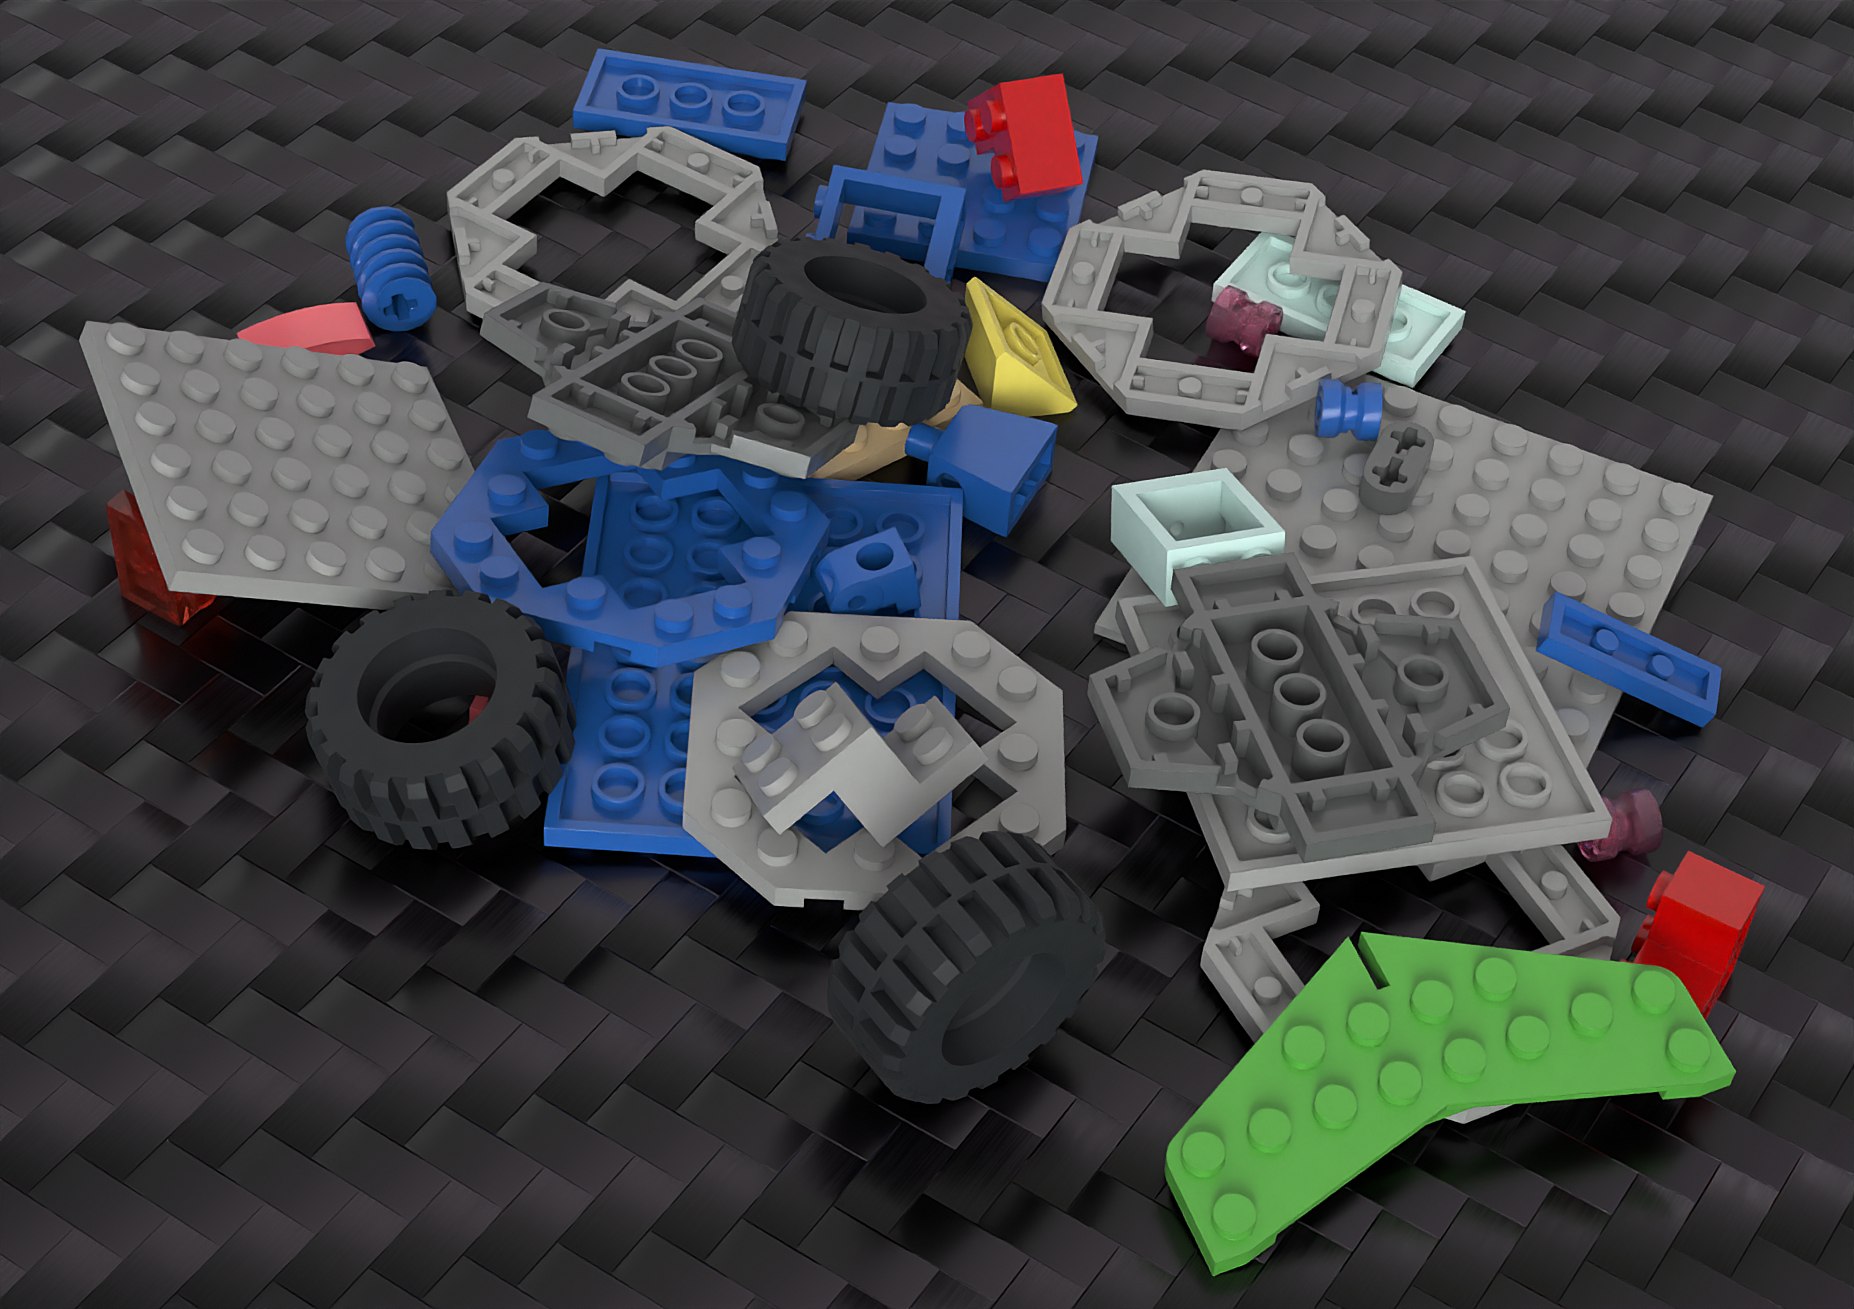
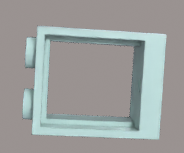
M1227 468L1112 485L1111 541L1165 607L1178 605L1170 589L1173 569L1284 554L1285 530Z

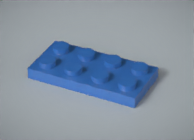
M598 48L573 109V128L594 132L615 130L616 135L635 138L643 137L646 134V128L670 126L726 152L751 155L758 159L786 161L806 99L807 80Z

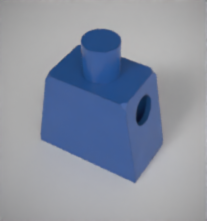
M968 404L960 408L945 430L923 422L913 425L906 439L905 454L928 462L926 486L963 488V517L1007 538L1052 471L1058 425Z

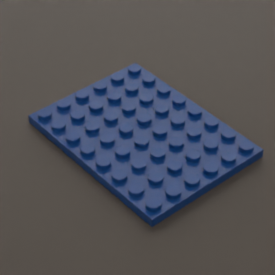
M636 469L598 476L595 484L582 577L602 574L629 610L645 607L666 599L683 598L730 585L717 569L718 547L744 542L749 538L758 536L718 489L661 501ZM808 477L806 479L793 478L831 522L827 546L821 556L816 555L811 564L808 580L795 603H789L784 615L790 611L831 613L815 579V569L819 562L828 553L838 548L896 527L914 564L922 606L898 615L892 604L878 609L871 616L959 620L963 488ZM598 643L595 651L592 652L571 646L566 685L576 712L577 726L573 731L576 742L569 762L567 764H560L564 775L548 796L544 822V846L716 857L683 829V802L694 671L724 652L654 668L631 662L630 651ZM832 664L750 717L767 732L773 734L794 717V711L802 700L816 691L828 689L837 682L884 738L894 729L897 719L906 710L917 704H925L934 695L955 718L956 694L925 669H922L876 699ZM835 791L831 792L792 825L825 853L864 827ZM952 791L896 836L922 858L951 838Z

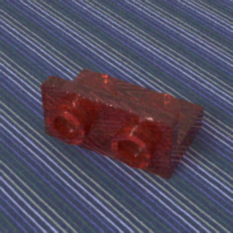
M122 490L106 504L121 596L179 627L200 609L206 608L214 601L217 595L168 590L135 495Z

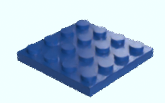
M888 102L867 171L966 188L967 218L955 267L1049 282L1069 228L1079 224L1081 221L1097 154L1099 136L1073 130L1083 178L1082 185L1066 192L1004 202L1002 190L996 188L991 174V159L995 156V153L977 156L975 142H970L966 135L964 126L965 112L954 113L923 108L912 103L898 104ZM856 205L847 231V244L853 245L856 242L868 245L870 249L882 253L888 251L901 256L903 259L925 262L935 220Z

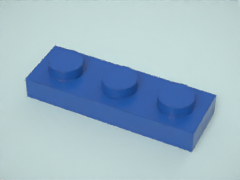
M1557 591L1543 605L1536 652L1702 728L1716 715L1722 672L1721 667Z

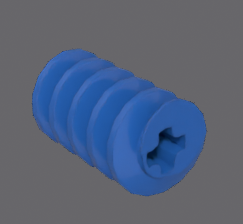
M387 206L370 208L353 220L345 235L346 251L349 255L350 266L357 284L362 309L368 320L381 329L394 332L409 331L423 325L432 317L437 308V297L432 289V280L428 275V267L424 261L423 250L419 245V237L414 230L415 224L410 216L400 209Z

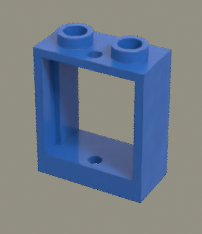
M833 165L828 186L819 185L815 198L814 218L819 219L816 234L807 232L805 237H811L813 240H822L824 237L835 239L844 203L934 219L935 224L924 268L928 269L929 274L935 278L941 277L951 284L967 218V189Z

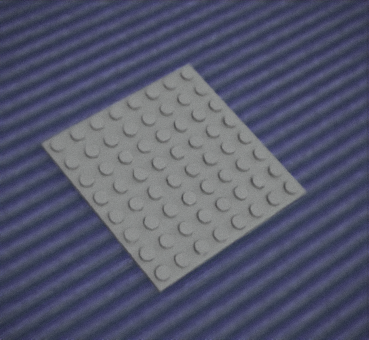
M1367 374L1344 383V386H1350L1352 391H1354L1362 382L1381 383L1383 405L1378 438L1387 425L1399 421L1417 423L1431 432L1434 438L1428 471L1411 505L1402 513L1396 515L1378 514L1367 509L1361 503L1358 493L1364 465L1377 440L1375 442L1356 440L1351 430H1348L1347 433H1340L1335 438L1316 437L1314 428L1316 397L1242 431L1226 428L1219 430L1192 473L1227 468L1285 530L1284 554L1294 552L1306 576L1473 556L1586 770L1588 769L1623 691L1536 652L1543 605L1557 591L1647 634H1651L1711 505L1712 495L1692 489L1685 484L1675 483L1635 469L1628 464L1618 463L1581 450L1574 445L1561 443L1524 430L1517 425L1507 424L1481 415L1463 406L1453 405L1416 392L1411 388L1399 386ZM1402 449L1399 455L1406 457L1409 450ZM1387 479L1384 486L1391 487L1392 483L1396 481ZM1131 567L1095 623L1094 633L1124 645L1126 643L1115 619L1117 599L1154 595V592L1133 567Z

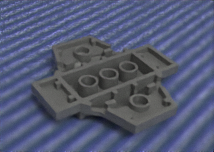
M541 282L484 313L479 335L542 376L545 388L533 394L527 418L547 426L549 431L558 438L568 441H581L603 451L604 456L616 464L662 471L685 454L722 455L771 469L786 477L806 479L855 441L859 424L849 423V419L834 416L832 419L816 414L817 410L804 405L800 408L787 402L785 396L778 392L771 393L760 386L757 377L751 378L743 370L741 362H738L731 343L737 313L703 298L697 297L674 312L651 309L648 322L630 321L631 315L623 311L616 313L617 305L614 302Z
M1294 552L1173 569L1170 589L1185 621L1181 625L1179 638L1171 651L1167 653V651L1156 646L1089 676L1087 695L1128 787L1230 795L1248 806L1266 812L1275 833L1288 831L1303 863L1432 842L1436 821L1417 787V783L1421 779L1427 764L1505 728L1510 712L1506 699L1460 619L1378 613L1374 625H1371V623H1355L1348 618L1338 615L1340 602L1315 593Z

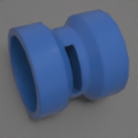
M1320 379L1315 405V436L1335 438L1340 433H1347L1348 430H1351L1356 440L1375 442L1379 435L1382 417L1383 391L1381 383L1362 382L1352 391L1350 386H1344L1340 380Z

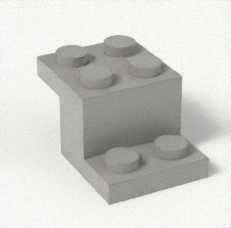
M835 682L828 689L816 691L802 700L794 711V717L776 732L764 734L750 743L744 750L741 761L733 766L732 769L763 817L779 835L831 792L835 791L883 848L987 762L989 758L935 695L925 704H917L906 710L897 719L894 729L883 738L839 684Z

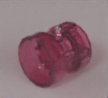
M1228 285L1218 295L1212 306L1206 324V335L1222 344L1234 340L1236 344L1240 345L1243 353L1258 359L1266 334L1278 335L1283 320V308L1266 300L1259 303L1255 301L1250 302L1246 291Z
M1646 788L1625 790L1616 799L1610 800L1604 795H1600L1613 819L1608 838L1577 842L1581 853L1589 862L1611 860L1617 856L1619 851L1625 850L1632 855L1655 852L1660 847L1663 833L1658 803L1653 794Z

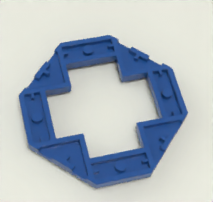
M531 430L523 435L501 439L496 442L431 530L430 553L461 596L464 590L488 594L491 603L498 598L519 607L522 615L533 618L544 629V634L548 641L592 652L595 651L598 643L629 650L631 662L659 668L775 639L783 624L785 610L790 602L795 603L810 576L813 560L816 555H822L829 542L831 521L793 478L780 475L771 469L722 455L685 454L662 471L637 466H624L610 461L604 456L603 451L581 441H568L558 438L549 430ZM636 469L661 501L718 489L758 537L718 547L717 569L730 585L683 598L666 599L657 604L629 610L602 574L592 577H579L570 582L542 588L504 536L548 526L549 505L537 490Z

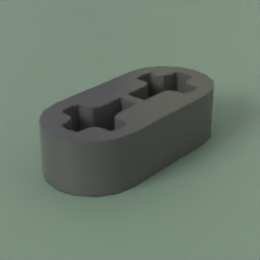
M1408 421L1391 423L1382 430L1364 465L1359 487V499L1367 509L1384 515H1396L1407 510L1429 468L1434 446L1432 433L1425 427ZM1402 449L1409 450L1406 457L1399 455ZM1387 479L1396 481L1392 483L1391 487L1384 486Z

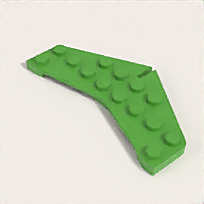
M1361 932L1358 948L1381 989L1377 990L1350 938L1347 937L1170 1141L1166 1152L1164 1172L1167 1183L1212 1276L1250 1262L1275 1243L1278 1233L1427 1124L1476 1107L1659 1092L1663 1100L1699 1097L1731 1085L1736 1070L1682 981L1674 973L1663 967Z

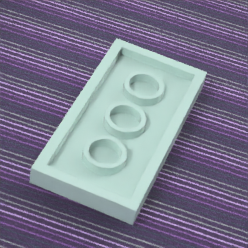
M1261 232L1214 283L1211 301L1234 310L1240 315L1250 317L1282 331L1288 336L1323 342L1341 281L1289 274L1290 254L1295 238L1283 234ZM1402 284L1381 366L1372 371L1385 376L1391 381L1399 382L1413 389L1462 329L1466 311Z

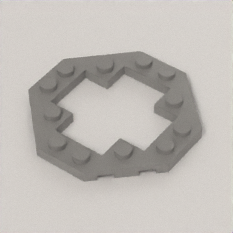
M670 126L646 128V134L643 137L616 139L615 130L571 134V143L545 144L539 140V136L515 138L447 192V211L466 309L468 312L483 319L486 311L541 283L516 271L537 253V235L506 220L558 177L567 179L605 197L638 170L714 205L695 221V240L728 255L676 301L630 279L605 300L616 303V313L623 311L631 315L630 321L648 322L651 309L674 312L697 297L738 313L754 258L768 245L771 246L778 241V228L770 201H766L764 195L763 178L760 168Z
M1201 170L1185 177L1184 187L1163 196L1155 190L1119 206L1118 216L1099 224H1095L1089 219L1070 227L1042 300V319L1126 414L1242 431L1316 397L1319 382L1322 378L1340 380L1344 384L1380 367L1402 290V271L1389 258L1382 261L1369 248L1370 240L1345 215L1337 217L1325 205L1326 196L1312 183ZM1191 222L1296 236L1290 254L1289 274L1341 281L1324 341L1266 334L1254 373L1148 359L1146 355L1153 338V318L1105 312L1104 308L1124 252L1179 259Z
M790 611L783 616V624L775 639L728 650L694 671L683 802V829L774 906L804 907V899L844 900V909L864 910L871 901L877 902L889 890L886 886L901 873L907 875L919 866L918 860L922 859V857L897 837L882 848L865 827L827 853L823 852L793 826H790L779 835L763 817L732 769L733 766L741 761V756L750 743L764 734H770L750 717L832 664L876 699L922 669H925L1003 730L998 736L980 747L989 760L973 772L972 775L1005 801L934 851L941 853L950 848L951 842L966 836L979 839L981 833L987 831L1012 832L1031 837L1050 856L1064 847L1066 835L1063 691L972 621Z
M1561 844L1417 865L1429 882L1486 862L1550 943V945L1531 952L1610 961L1621 917ZM1303 881L1229 892L1224 888L1213 926L1210 928L1203 948L1200 962L1201 968L1254 1044L1305 987L1271 940L1317 923L1320 904ZM1511 1105L1471 1108L1446 1117V1119L1465 1124Z

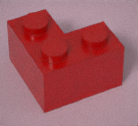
M1063 73L999 83L967 101L968 109L964 114L966 135L970 142H975L977 156L995 153V156L991 159V174L996 188L1002 190L1004 202L1066 192L1083 184Z
M1688 851L1674 875L1663 870L1651 890L1646 908L1656 913L1654 917L1648 914L1637 932L1631 947V951L1637 954L1633 963L1659 966L1674 973L1682 981L1706 1021L1733 974L1765 886ZM1621 958V960L1619 961V962L1632 963V962H1630V961H1628V960H1626V959H1623V958Z

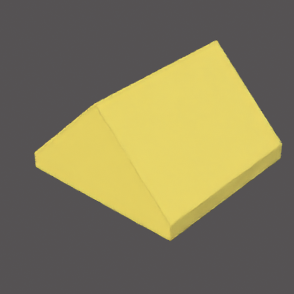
M977 277L971 279L966 284L965 302L971 314L973 328L964 357L980 398L984 402V407L1024 417L1067 413L1073 410L1078 404L1047 331Z

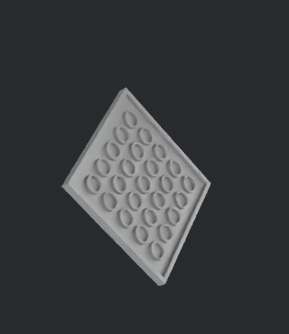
M86 321L79 342L169 591L389 610L395 607L394 600L408 595H412L414 600L428 598L429 591L448 589L452 591L454 596H461L430 553L431 530L475 470L427 367L407 361L393 363L365 359L355 354L342 356L313 352L298 346L283 348L254 344L239 338L225 340L196 336L186 331L166 332L137 328L122 322L108 324Z
M1473 556L1307 576L1317 595L1340 602L1338 615L1348 618L1355 623H1371V625H1374L1378 613L1460 619L1510 707L1505 728L1427 764L1421 779L1417 783V787L1436 821L1432 842L1303 863L1288 831L1275 833L1266 812L1248 806L1230 795L1186 792L1227 892L1608 838L1613 820ZM1155 594L1117 599L1115 619L1131 657L1156 646L1167 651V653L1171 651L1179 638L1181 625L1185 621L1179 605L1165 607Z

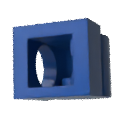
M896 527L828 553L815 569V579L832 614L871 616L878 609L893 604L899 615L922 606L914 564Z

